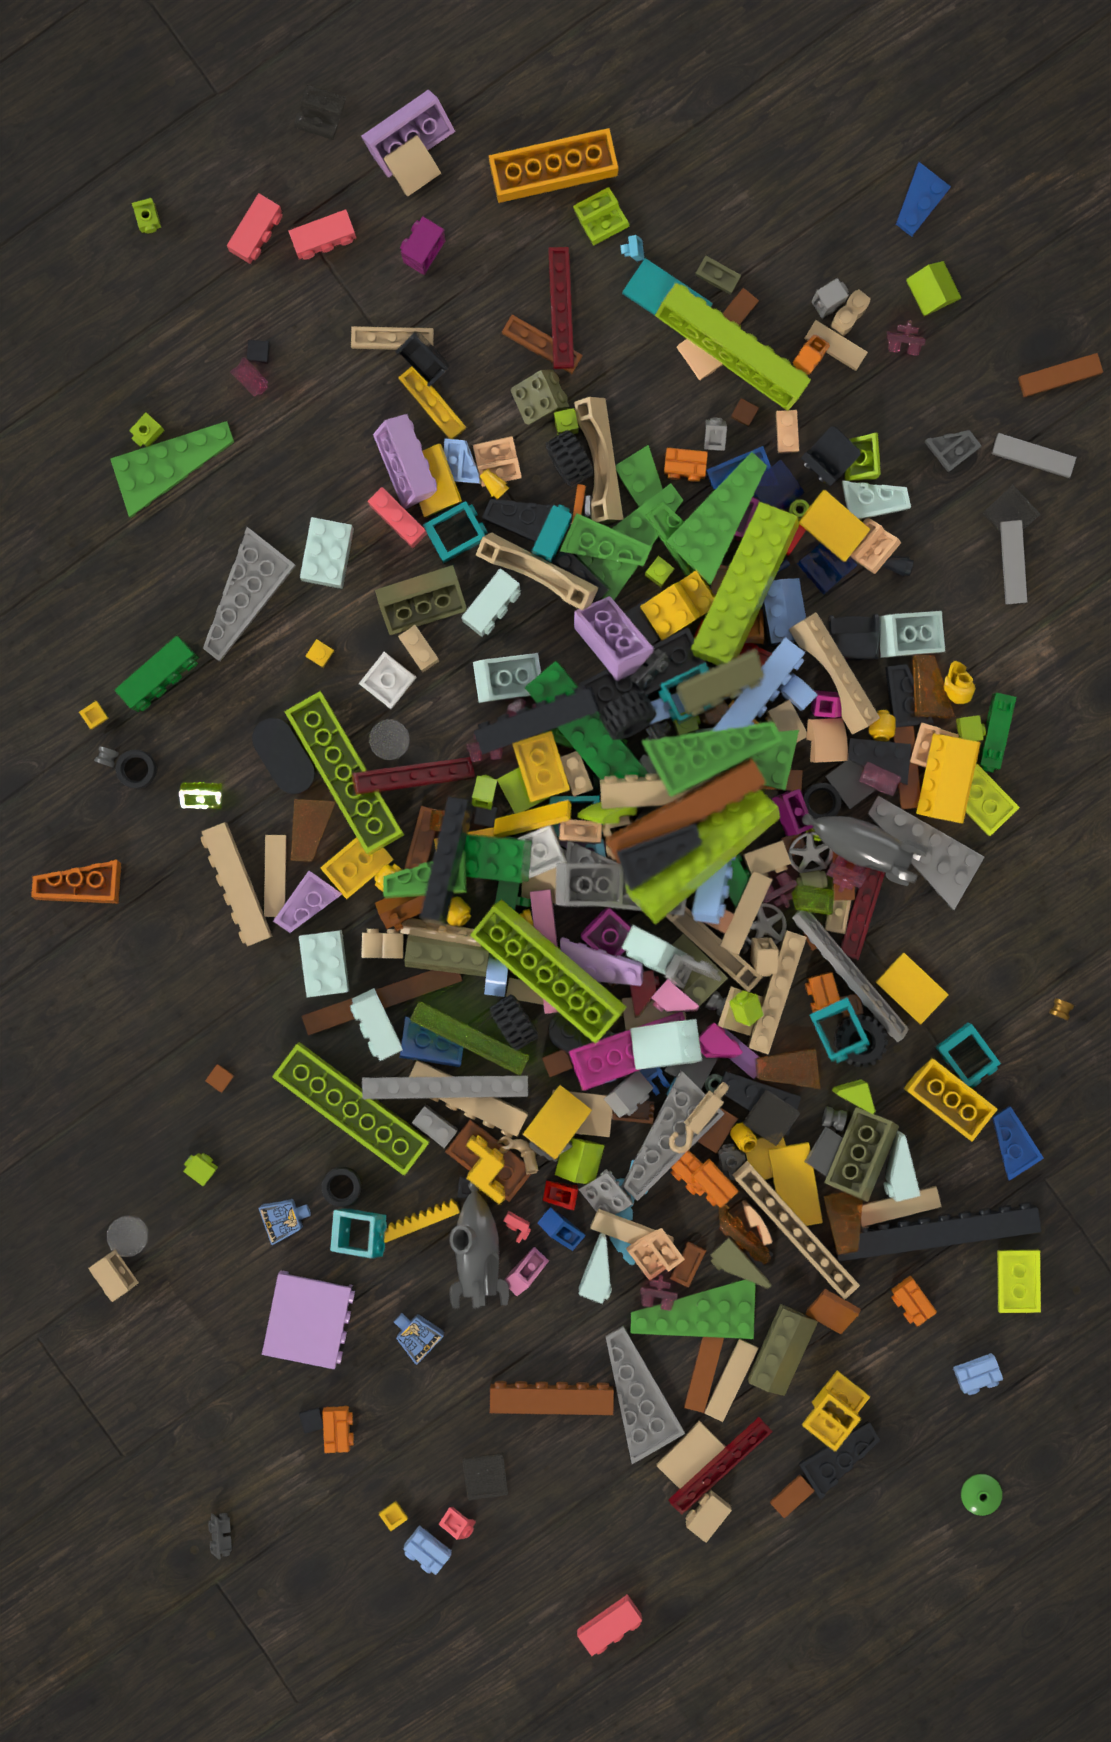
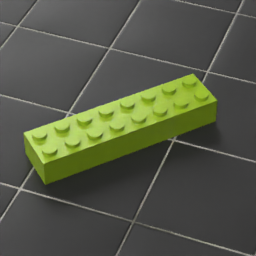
M675 283L655 314L661 321L720 361L725 367L785 410H789L811 381L804 371L797 370L791 366L787 359L777 356L772 348L759 343L754 335L741 330L737 323L727 320L719 310L709 307L704 299L691 294L690 290L684 285Z
M759 503L691 648L694 656L718 666L738 658L799 527L798 516L765 503Z
M319 691L286 710L287 717L366 854L371 855L404 836L380 792L355 794L352 774L364 772L367 769L322 692Z
M761 790L753 793L752 791L748 792L742 800L736 803L733 801L728 803L724 810L718 813L714 811L707 819L700 822L696 827L703 845L630 892L628 884L625 886L629 897L655 924L780 818L778 806Z
M502 899L491 908L470 934L472 938L595 1044L626 1009L622 1002Z
M300 1042L296 1044L272 1076L404 1176L430 1142L429 1138L378 1100L362 1099V1088Z

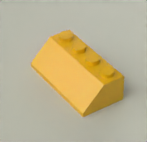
M933 733L916 814L958 823L964 822L981 742Z
M933 1058L920 1068L904 1087V1090L970 1141L976 1138L997 1111L996 1107Z

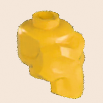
M959 661L951 663L949 673L945 677L944 691L947 692V696L955 704H965L971 701L975 692L973 678L966 672L967 667Z

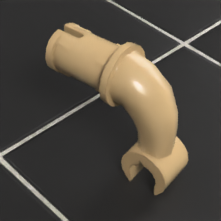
M503 1136L497 1142L505 1144V1146L499 1149L501 1153H507L510 1149H517L521 1152V1157L524 1158L526 1174H535L539 1171L535 1156L537 1153L529 1147L527 1141L522 1139L512 1140L508 1136Z

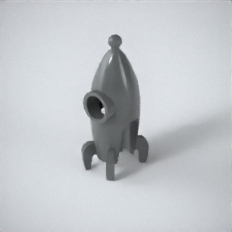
M805 814L802 817L803 824L807 826L812 825L816 834L834 853L860 867L886 872V877L890 881L900 885L908 886L910 881L915 882L917 875L907 871L912 858L919 861L921 855L926 856L928 852L925 846L913 840L901 842L878 826L860 819L845 816H825L813 819V816L810 814Z
M470 1181L468 1187L471 1190V1194L465 1200L457 1225L450 1235L451 1247L456 1252L459 1282H454L449 1291L452 1308H459L461 1293L463 1297H472L473 1308L487 1306V1295H496L497 1291L500 1295L501 1305H507L509 1286L505 1280L498 1279L499 1237L496 1222L485 1199L478 1193L479 1187Z

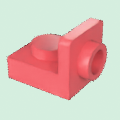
M508 1211L504 1217V1222H506L508 1228L514 1231L520 1230L516 1238V1242L520 1243L522 1239H527L531 1231L528 1228L530 1222Z
M449 1507L439 1525L454 1538L465 1539L472 1534L473 1526L476 1522L473 1519H467L454 1507Z

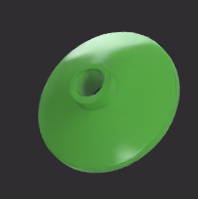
M977 1474L970 1477L964 1483L961 1490V1499L964 1506L971 1513L982 1516L988 1515L999 1507L1002 1500V1490L999 1483L993 1477L986 1474ZM986 1494V1499L981 1500L980 1495Z

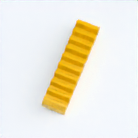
M451 1198L450 1205L444 1201L442 1208L436 1204L434 1211L430 1207L427 1209V1214L421 1210L419 1217L414 1213L411 1220L406 1216L404 1223L400 1219L397 1220L396 1226L391 1222L389 1228H386L384 1243L459 1214L460 1207L458 1202Z

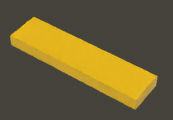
M412 366L398 377L448 439H455L467 429L432 385L428 387V383Z
M569 800L496 818L493 835L496 837H506L569 821L571 803Z

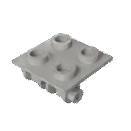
M607 1169L601 1173L600 1177L579 1188V1191L596 1212L598 1209L615 1215L633 1205L630 1199L631 1195L627 1194L622 1185L619 1186L620 1182L615 1181L616 1178Z

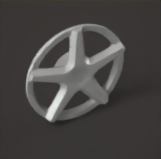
M807 832L800 835L789 848L788 856L791 865L799 873L826 869L832 859L833 851L825 843L819 846L814 844L813 835H817L816 832ZM807 836V844L803 849L793 848L801 838ZM829 848L828 858L824 862L819 854ZM792 854L804 857L799 867L794 863ZM810 861H814L819 865V867L814 869H805Z
M762 903L757 913L758 919L756 922H753L750 929L757 931L755 938H763L765 934H768L775 939L774 943L776 945L783 938L786 930V919L779 908L771 904ZM762 907L772 908L778 914L766 918ZM782 919L783 926L779 935L772 928V925ZM746 937L747 942L751 945V940Z

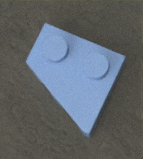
M445 439L444 453L454 481L481 484L482 480L479 477L480 475L467 441Z

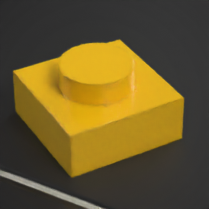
M316 639L306 657L324 668L334 650Z
M98 701L93 702L79 712L91 730L109 719Z
M397 1501L379 1512V1516L390 1531L408 1519V1516Z

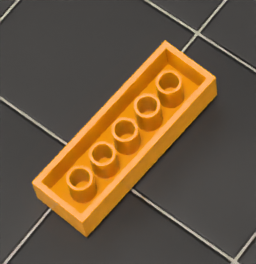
M609 128L489 155V164L498 203L618 176V164Z

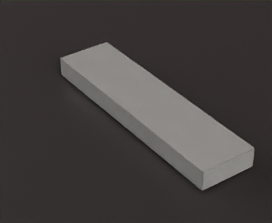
M1001 433L997 434L991 453L1067 478L1071 477L1076 461L1074 456Z
M1022 520L1000 522L1005 603H1026L1027 589Z

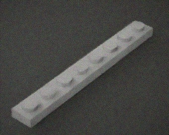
M805 905L801 907L792 917L796 925L804 931L810 942L815 944L821 951L822 956L831 963L836 973L842 976L847 982L848 987L861 999L863 1005L867 1006L875 1019L885 1027L887 1033L896 1042L901 1041L909 1028Z
M528 1076L362 1078V1099L528 1097Z

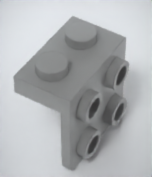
M675 954L665 969V977L682 989H684L692 971L720 981L722 978L717 974L718 970L712 968V965L704 961L699 963L693 957L682 954V956Z

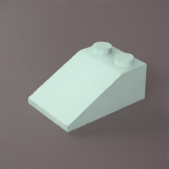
M942 611L879 616L881 658L945 652Z
M538 653L473 662L479 703L531 696L524 687L541 674Z
M696 1019L630 1029L636 1070L702 1061Z
M897 1131L892 1143L885 1175L886 1182L883 1183L886 1194L896 1202L920 1196L906 1136L900 1131Z
M600 1232L578 1288L579 1295L602 1304L604 1299L608 1300L612 1288L609 1280L606 1235Z

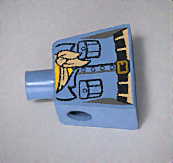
M293 1199L263 1204L259 1207L271 1245L299 1231L303 1227L301 1219L311 1216L307 1204L296 1207Z
M401 1313L394 1321L401 1329L397 1335V1340L416 1365L444 1336L443 1330L418 1314L410 1321Z

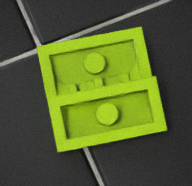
M609 187L573 206L593 246L629 227V222Z
M520 768L497 779L515 814L526 811L550 798L547 797L530 803Z
M598 802L580 811L578 818L600 824H619L620 815H636L637 807L602 809L601 802Z

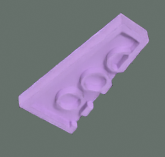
M561 938L560 950L597 982L640 986L643 983V963L619 955L613 956L607 954L606 951L591 949L585 944H576L570 942L567 938Z

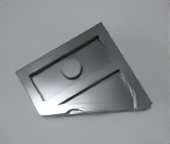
M970 430L928 438L924 441L948 473L982 447Z

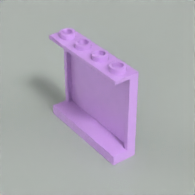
M281 1270L278 1273L262 1355L335 1369L337 1363L340 1364L343 1352L339 1350L341 1343L344 1344L347 1332L343 1330L345 1323L349 1324L351 1311L347 1310L349 1303L353 1304L355 1291H352L353 1285L350 1284L348 1287L289 1275V1272Z

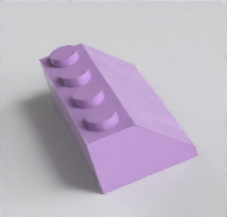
M427 90L361 137L372 156L389 178L392 176V173L383 159L386 155L415 135H418L426 149L429 150L454 133L455 130L438 98L431 91Z
M407 414L385 420L373 436L402 507L407 509L430 498L437 491V482L430 473L429 462L424 458L421 442L416 438L414 425L409 420Z
M610 596L592 603L591 606L584 610L578 609L575 611V630L616 680L635 673L653 652V647Z

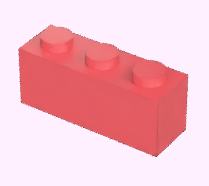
M258 193L227 244L229 251L251 264L253 259L256 260L261 253L260 248L262 244L266 243L271 237V229L281 221L282 210L280 206Z
M347 210L289 230L298 258H303L304 260L314 257L315 253L320 251L329 252L334 249V246L339 244L348 245L353 242V239H356Z
M383 487L368 500L369 505L412 548L427 535L426 530Z
M627 1594L577 1629V1635L591 1656L596 1653L601 1654L607 1649V1645L621 1640L624 1637V1633L637 1629L641 1624L642 1615Z

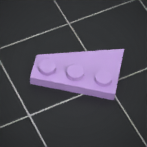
M308 871L273 922L290 933L341 896L342 893Z

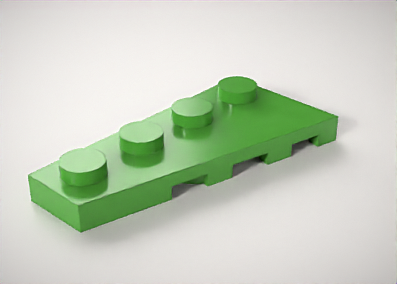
M649 445L615 465L616 473L638 508L663 490Z
M661 502L645 515L687 577L695 570L666 543L684 522L667 505Z
M576 513L560 551L644 566L652 546Z
M463 851L454 893L466 892L465 851ZM426 862L412 869L407 868L383 876V897L424 896L433 862Z

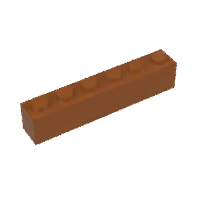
M495 1381V1384L490 1386V1413L613 1415L614 1389L613 1386H609V1383L601 1382L594 1386L586 1382H578L577 1385H568L567 1382H557L556 1385H548V1382H536V1385H530L525 1381H517L515 1384H507L506 1381Z

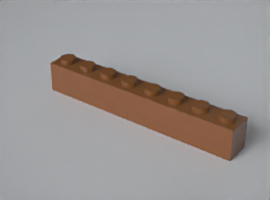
M751 757L606 837V843L619 864L617 851L687 827L694 822L700 823L707 819L708 814L714 811L718 813L724 810L728 803L732 801L736 803L742 800L748 792L752 791L753 793L760 790L766 782Z

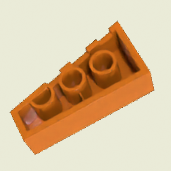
M113 860L106 863L33 876L31 897L36 900L119 903L121 862Z

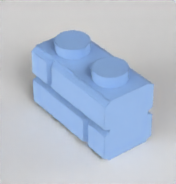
M992 1353L953 1367L964 1394H976L980 1391L979 1388L985 1386L992 1388L999 1385L998 1381L1003 1380L996 1358Z
M420 1525L407 1540L403 1549L406 1551L405 1555L410 1560L414 1561L416 1559L421 1563V1568L429 1574L432 1572L435 1575L451 1556V1550Z

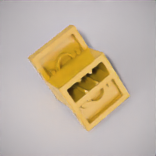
M694 571L640 607L661 640H664L709 612L715 595L704 578Z
M472 1135L467 1141L466 1146L481 1158L469 1171L467 1179L500 1204L505 1198V1187L498 1181L492 1182V1180L504 1166V1155L496 1148L491 1150L487 1146L488 1142L481 1136L475 1137Z
M837 1370L812 1401L815 1408L802 1425L836 1452L861 1420L858 1412L870 1396Z

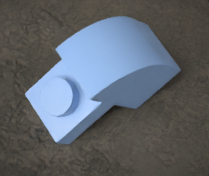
M791 673L792 677L785 686L781 684L778 690L782 692L781 696L786 701L790 700L802 711L817 694L804 681Z
M489 953L484 994L505 997L508 968L491 953Z

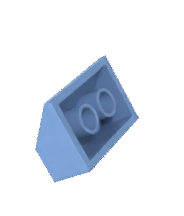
M799 578L774 580L762 604L769 646L781 644L784 638L795 642L789 628L806 618Z

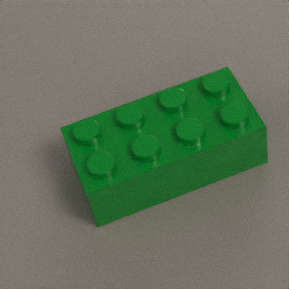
M176 636L119 685L115 691L130 709L137 712L140 710L144 711L151 705L150 701L153 698H159L167 691L166 687L168 685L177 683L182 678L181 674L184 671L192 670L198 664L196 661L199 657L183 639Z
M467 834L464 847L466 876L520 883L528 882L532 840Z

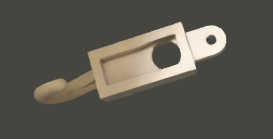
M721 1083L714 1093L709 1090L685 1120L687 1136L684 1146L678 1147L675 1144L678 1132H674L670 1136L669 1145L674 1152L684 1153L690 1149L694 1132L698 1135L724 1103L721 1098L729 1088L726 1083Z

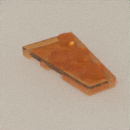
M914 655L915 716L955 717L947 692L944 691V682L935 656Z
M294 799L291 861H313L335 806V801Z
M814 1048L755 1058L756 1073L759 1080L820 1089L816 1049Z
M845 1192L824 1196V1203L837 1254L857 1252L863 1200Z
M726 1204L721 1208L719 1207L721 1231L725 1235L733 1237L740 1248L747 1249L754 1260L761 1261L764 1265L770 1261L769 1249L751 1231H745L746 1229L738 1216L733 1218L728 1213L729 1207Z

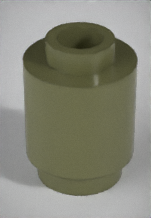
M825 871L799 873V877L796 878L798 890L802 889L803 893L819 891L827 887Z

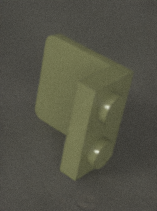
M553 369L540 370L511 388V393L527 425L536 422L553 411H561L570 407L567 402V395L562 391L559 384V377Z

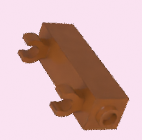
M425 895L384 898L376 902V908L385 927L388 929L394 926L396 932L403 929L401 922L421 913Z

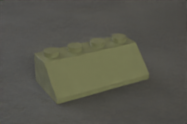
M453 565L375 590L389 635L408 630L414 625L418 627L467 611Z
M754 650L678 685L677 694L687 715L693 713V716L705 711L704 707L712 705V707L723 703V699L728 696L735 698L743 693L742 690L748 687L751 690L762 685L761 681L764 679V674L756 651Z
M408 935L404 962L405 967L486 977L490 952L482 945L478 947Z
M856 1107L824 1183L868 1202L899 1126L890 1120Z
M780 1304L747 1377L749 1384L767 1392L785 1396L818 1321Z

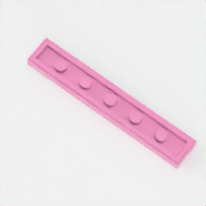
M551 889L531 891L530 898L534 928L558 947ZM543 999L545 1014L558 1012Z

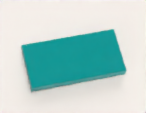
M645 258L622 294L655 315L675 283L686 285ZM686 286L691 294L704 299L707 305L712 307V302Z

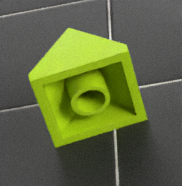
M943 261L927 265L906 280L924 316L961 299Z
M878 433L849 439L861 450V455L845 471V481L876 480L881 475Z
M861 1079L833 1087L832 1091L837 1095L874 1114L875 1109L867 1082Z
M572 1137L570 1142L573 1147L560 1154L555 1175L574 1183L588 1184L596 1179L605 1145Z

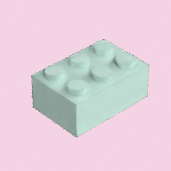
M311 517L300 575L302 581L343 589L354 531L352 525Z
M499 569L462 616L463 622L483 637L484 634L489 635L495 627V620L497 618L502 619L508 611L507 605L510 602L514 603L520 596V584L502 569Z
M635 926L632 927L622 946L623 949L628 951L627 956L665 975V969L675 954L682 956V954L687 955V953Z
M342 930L299 936L307 997L350 991Z
M373 988L352 998V1013L356 1020L360 1019L362 1022L359 1024L364 1038L369 1037L370 1039L368 1044L373 1056L378 1055L381 1061L401 1051V1043L375 989Z

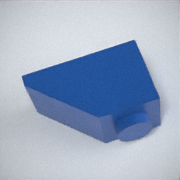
M551 1207L538 1222L551 1238L572 1251L586 1236Z

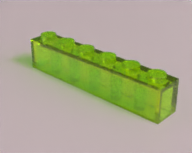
M422 1001L418 1002L410 1018V1021L518 1075H521L530 1055L520 1050L516 1051L510 1045Z

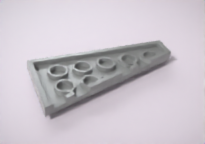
M248 527L244 533L245 535L228 577L221 602L218 605L213 624L203 646V649L218 661L223 659L296 566Z
M877 796L867 814L879 828L899 841L913 840L928 849L926 856L921 855L919 861L912 858L911 864L933 886L935 891L948 903L951 909L954 910L983 861L984 856Z
M681 1070L622 1184L637 1201L686 1153H676L670 1148V1136L674 1132H678V1136L675 1138L676 1146L682 1147L685 1145L687 1135L684 1122L706 1095ZM720 1108L698 1135L694 1132L691 1147L724 1115Z

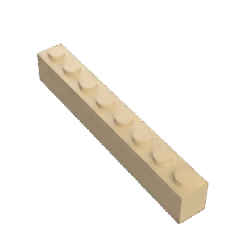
M748 1161L732 1174L737 1182L844 1300L859 1287L856 1280Z

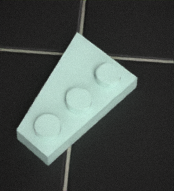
M850 481L841 482L847 509L859 520L911 508L907 487L872 485Z

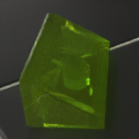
M181 784L179 790L181 808L222 809V784Z
M798 885L792 892L796 910L828 915L833 914V890Z

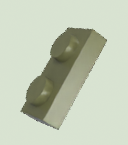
M708 256L704 257L695 276L730 295L741 278L740 274Z

